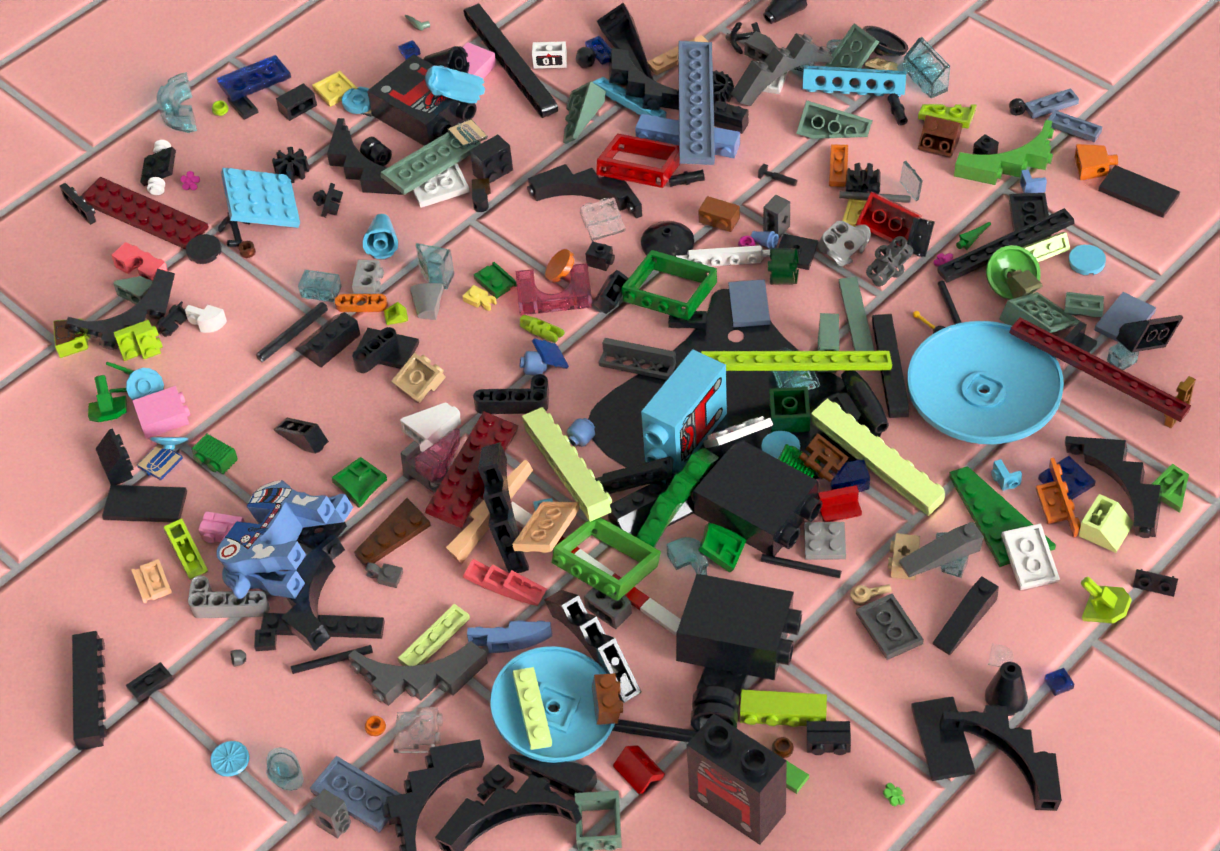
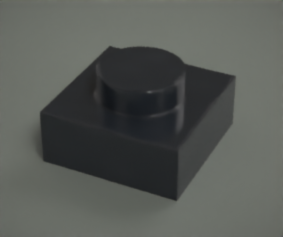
M276 628L255 630V651L276 650Z

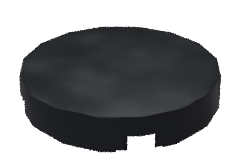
M209 234L196 236L186 245V254L189 260L196 261L197 264H206L217 259L216 256L220 255L222 251L219 239Z

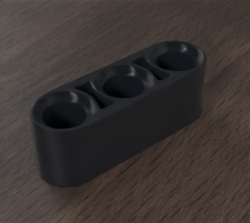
M386 327L353 352L352 357L357 372L367 373L398 348L399 344L394 328Z

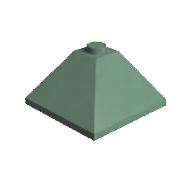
M1038 292L1008 300L999 318L1004 324L1013 326L1021 317L1050 333L1075 326L1080 322L1071 314L1064 313L1062 308Z

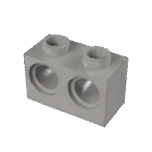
M358 260L352 284L354 294H377V292H380V278H383L384 270L380 267L379 260Z

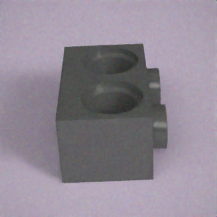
M592 588L584 596L585 608L614 629H617L632 614L631 601L626 596L616 601L595 588Z

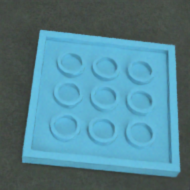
M222 168L221 176L230 221L299 228L300 219L292 183L287 175Z

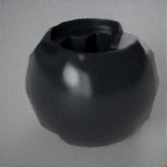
M582 47L577 51L576 62L581 67H590L594 64L596 53L590 47Z

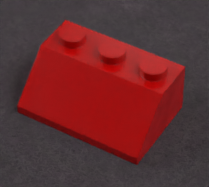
M871 192L855 225H867L871 233L890 242L898 236L904 237L908 242L914 217L921 218L922 215L875 192Z

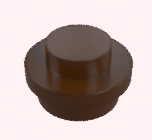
M779 737L773 742L772 751L782 758H787L792 755L794 746L788 738Z

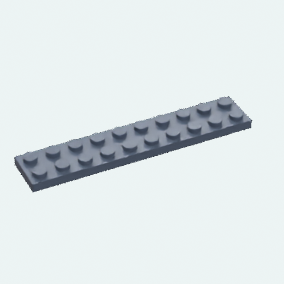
M679 41V164L714 165L712 42Z

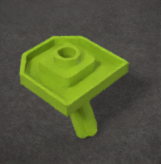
M1085 577L1081 581L1083 588L1090 593L1082 615L1083 621L1113 624L1127 615L1132 599L1123 587L1098 586L1090 577Z

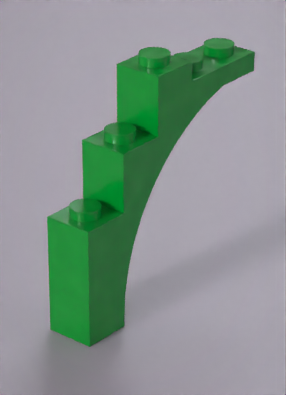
M705 448L693 453L683 470L675 475L668 489L657 498L637 538L655 547L681 506L720 458Z

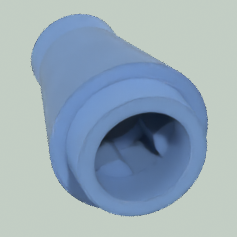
M753 231L751 234L756 243L766 248H775L778 244L779 236L774 231Z

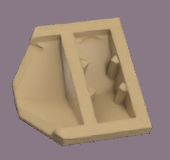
M878 57L865 63L866 69L898 71L897 63Z

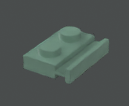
M1066 292L1064 313L1102 317L1104 296Z

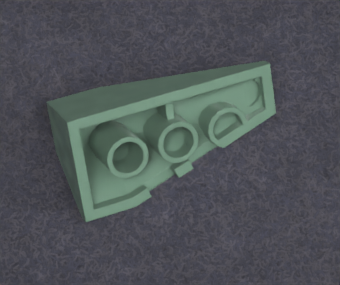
M591 81L570 93L566 108L569 111V115H566L565 118L568 122L564 129L563 143L565 144L579 136L605 102L606 91Z
M806 100L796 134L812 139L868 137L873 120Z

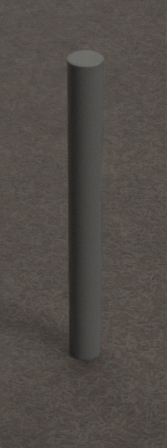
M840 191L839 198L867 200L870 193ZM879 194L894 202L910 203L911 196Z

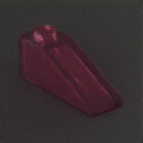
M456 428L415 457L416 472L432 483L443 477L447 473L460 445V429Z

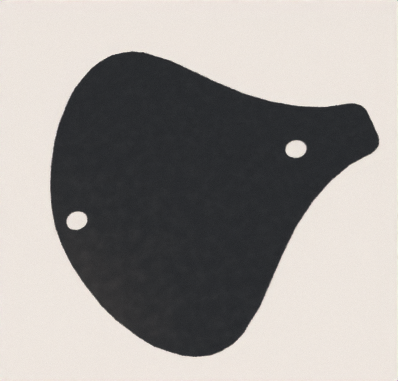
M721 289L716 291L711 298L707 311L706 328L695 329L685 341L673 350L676 352L677 362L674 371L692 349L700 353L701 351L799 350L785 339L771 320L770 325L733 327L729 289ZM733 330H739L743 332L744 339L740 342H732L728 339V334ZM663 367L658 370L659 372L667 373L669 368ZM726 371L727 414L711 434L724 431L726 428L742 424V422L757 417L770 418L769 389L792 388L786 372ZM809 371L815 384L814 388L808 389L810 431L790 433L797 437L800 443V451L806 453V455H811L805 450L817 433L849 457L841 467L843 468L857 459L812 423L811 413L822 404V399L838 392L847 393L843 380L831 372ZM637 374L612 390L594 406L588 418L595 426V435L592 440L608 457L625 467L646 463L641 411L667 380ZM862 417L857 421L860 425H865L875 437L881 436L882 433H876ZM771 426L740 437V439L761 450L763 439L771 433ZM737 439L710 448H705L703 443L699 450L705 448L721 459ZM817 472L813 476L815 480L820 478L817 476Z

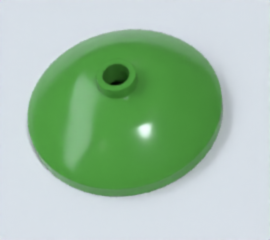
M1014 245L1005 246L998 249L990 257L986 267V277L990 287L997 295L1011 300L1013 296L1006 282L1008 279L1007 273L1020 269L1022 272L1029 270L1040 281V266L1034 255L1027 249Z

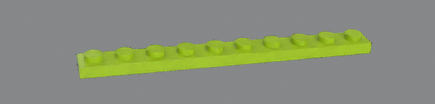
M701 351L702 354L726 364V371L891 370L892 368L889 351Z

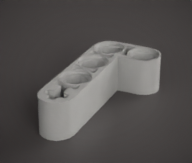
M196 576L191 581L188 603L193 616L196 618L263 617L264 613H268L270 610L267 597L262 591H248L242 599H237L233 591L212 592L209 580L205 576Z

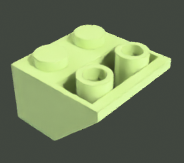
M1099 494L1081 522L1079 537L1117 553L1134 522L1118 502Z

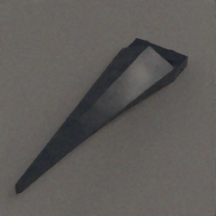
M621 3L598 19L597 23L611 44L616 49L628 50L629 57L638 70L654 80L634 19L627 6Z

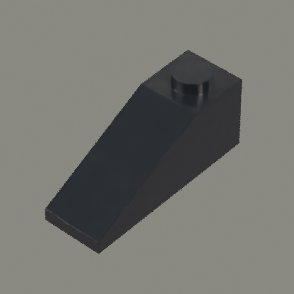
M287 417L274 428L276 433L306 452L316 454L329 442L316 423Z

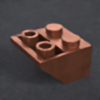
M926 115L918 149L952 157L958 144L963 124Z

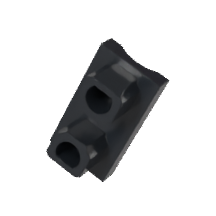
M330 183L327 194L324 190H320L313 195V200L317 206L324 204L321 217L326 218L327 213L333 215L338 213L340 204L334 202H341L343 192L335 190V184Z

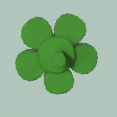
M892 783L886 784L883 795L889 800L892 806L903 805L905 803L904 797L901 796L903 791L899 787L895 788Z

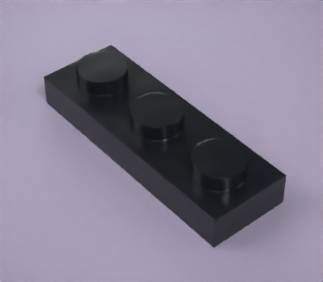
M66 183L61 184L60 189L64 199L90 225L96 222L94 208L91 205H87L85 199L82 196H78L73 187L70 188Z

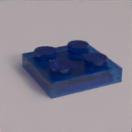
M1070 456L1056 463L1060 464L1062 469V482L1065 481L1067 483L1068 499L1073 500L1095 486L1096 481ZM1050 468L1039 474L1038 479L1043 484L1054 481Z

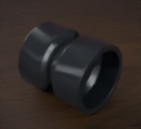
M368 137L360 146V153L378 165L385 166L391 160L392 151L375 137Z

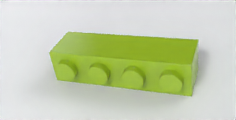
M742 690L740 723L798 727L807 726V721H826L827 694Z

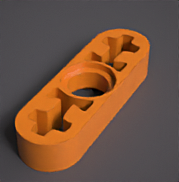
M340 294L335 298V306L339 312H382L388 307L387 298L383 294ZM359 301H365V302H366V303L363 304V305H357V303H358Z

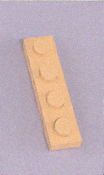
M702 35L690 40L708 42ZM678 47L648 61L650 70L656 76L678 65Z

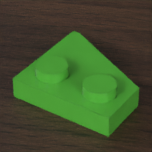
M1171 464L1152 484L1161 485V501L1180 513L1189 474Z

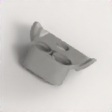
M837 221L824 232L817 247L820 252L827 254L839 266L843 267L853 262L850 257L858 249L860 253L865 250L871 236L870 228L867 225H857L854 227L844 221ZM850 242L853 245V249L845 248L844 243Z

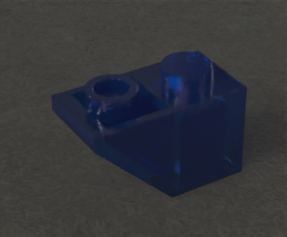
M865 460L844 463L831 480L830 490L857 485L859 492L869 490L870 476Z

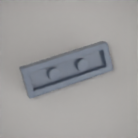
M1070 88L1025 103V110L1034 119L1052 113L1054 110L1058 111L1079 104V98Z
M1056 110L1048 118V120L1052 121V128L1095 142L1102 132V126Z

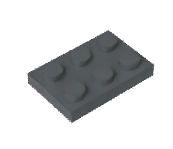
M889 594L856 609V615L886 660L923 644L924 639L893 594Z

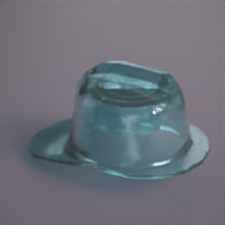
M281 747L274 748L268 753L266 774L269 780L284 790L292 791L299 789L304 779L296 755L292 751Z

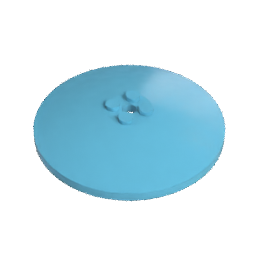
M992 321L958 323L932 334L917 348L908 368V393L914 407L924 420L950 437L977 444L1009 443L1037 432L1057 412L1064 387L1063 374L1056 357L1010 334L1011 325ZM985 389L988 392L981 393L979 390Z

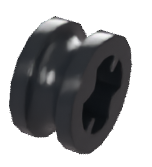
M1016 98L1009 103L1011 114L1017 116L1025 112V103L1022 99Z

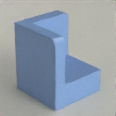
M1021 170L1020 185L1023 193H1044L1046 191L1047 180L1045 177L1032 179L1029 170Z

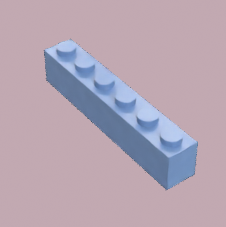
M641 114L635 127L636 137L679 145V120ZM714 127L715 155L735 158L740 146V132Z

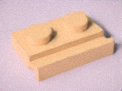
M159 559L141 565L139 569H131L144 603H147V600H155L172 593Z

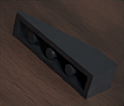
M981 576L933 641V645L951 655L997 601L999 586Z
M510 754L508 757L511 769L528 777L530 775L537 778L542 777L550 783V787L575 798V793L592 792L597 784L596 771L588 765L583 766L567 761L548 763L515 754Z

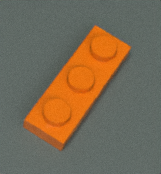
M831 144L829 186L846 187L848 145Z

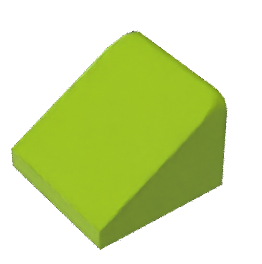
M399 302L384 310L387 325L408 321L407 310Z

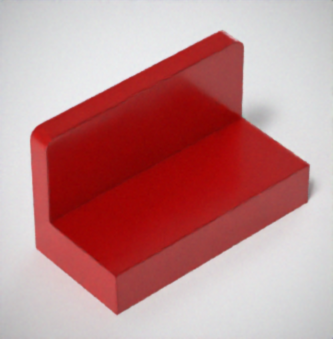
M857 485L818 493V499L823 502L820 510L823 522H833L862 515L858 501L859 490Z
M638 745L625 746L613 764V767L638 794H643L651 781H661L665 775Z

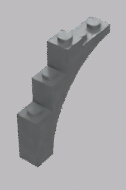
M796 33L786 48L774 47L764 62L752 60L731 94L739 103L751 106L767 86L789 70L812 62L830 63L833 57L829 54V49L824 46L818 47L814 44L809 35Z
M472 641L443 659L415 666H395L380 663L366 658L355 650L348 655L350 668L356 674H362L365 680L372 685L374 698L379 702L383 701L388 706L404 691L411 697L415 696L421 701L437 685L443 692L447 691L454 696L488 663L486 652Z

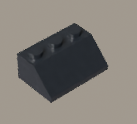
M345 312L337 314L295 349L322 368L360 336L358 321Z
M1177 315L1125 323L1120 327L1116 340L1131 353L1164 348L1184 317Z

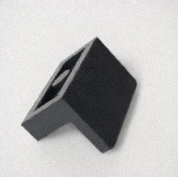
M1080 321L1063 340L1090 353L1097 345V340L1085 335L1087 324Z

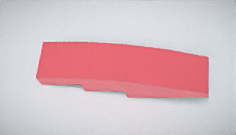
M472 559L463 575V578L483 588L535 606L539 605L547 588L512 570L508 573L493 564L491 567H488L475 559Z

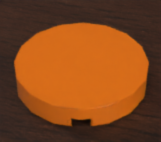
M568 249L558 251L546 267V278L555 283L559 282V278L562 276L565 277L574 264V258L572 257L574 254Z

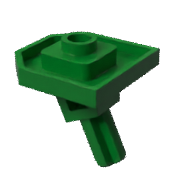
M96 376L94 380L98 393L96 395L97 402L89 403V421L99 423L118 419L127 413L126 395L112 398L106 376Z

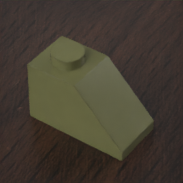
M1021 269L1010 273L1011 277L1006 280L1013 299L1032 294L1043 287L1042 283L1029 270L1024 272Z

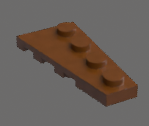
M406 498L354 551L355 556L365 567L368 563H376L430 527V521Z

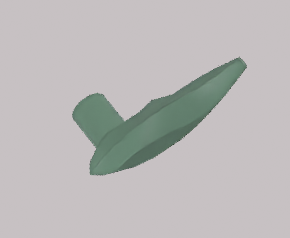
M405 15L412 25L420 31L430 27L429 21L421 23L413 17Z

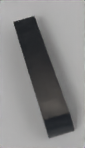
M892 314L872 315L877 351H889L892 361L891 370H880L888 417H909V405Z

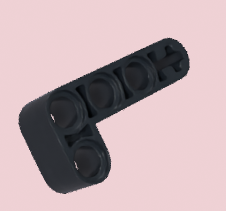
M536 374L531 379L530 389L477 390L473 395L475 410L479 414H482L483 411L490 414H527L541 407L547 411L549 405L548 378L543 374Z

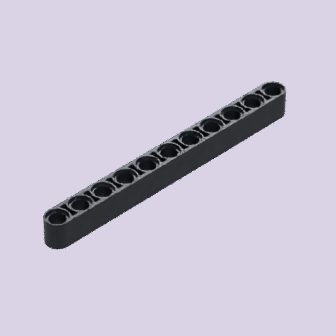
M478 3L465 8L463 12L467 22L487 48L495 53L497 61L541 118L558 112V106L554 98L483 7Z

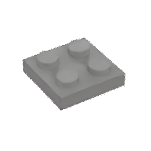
M804 522L805 560L846 559L845 522Z

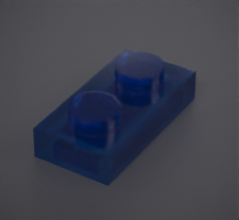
M600 36L585 42L586 47H590L595 51V58L602 65L610 61L612 49Z

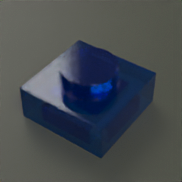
M413 40L398 46L400 53L406 60L413 54L416 56L421 54L419 47Z
M1065 668L1046 674L1044 678L1054 696L1074 689L1075 684Z

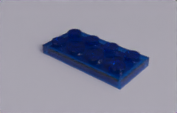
M274 55L218 77L217 83L229 99L235 101L291 78V73L281 60Z

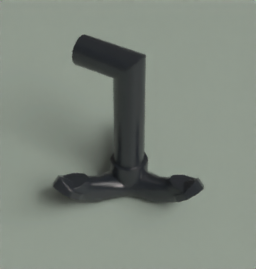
M738 22L731 33H727L726 39L730 41L732 47L739 54H743V51L737 44V41L748 39L756 31L761 33L757 22L751 24L753 32L737 34L742 26V23Z
M227 212L228 216L218 226V231L222 232L229 223L235 240H227V246L238 247L243 242L237 224L238 221H230L229 212Z

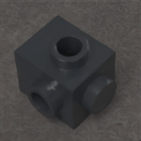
M592 241L585 253L586 265L603 271H607L615 259L612 246Z

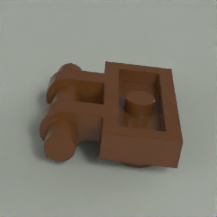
M818 433L805 449L811 455L808 456L803 452L799 456V459L804 462L803 465L807 468H812L818 473V477L824 478L829 483L834 476L828 471L832 470L836 474L849 458ZM817 458V459H818L820 462H822L825 466H824V467L820 466V465H819L818 463H816L814 460Z

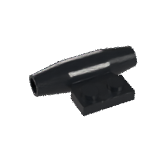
M845 370L841 374V378L847 393L838 392L822 399V403L826 399H829L832 403L836 402L841 407V410L846 414H851L856 422L862 417L876 433L884 432L889 427V423L882 405L869 384L856 370Z

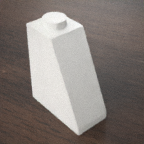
M445 402L403 417L400 422L402 432L418 444L427 439L434 445H437L461 424L460 411L455 406H450Z

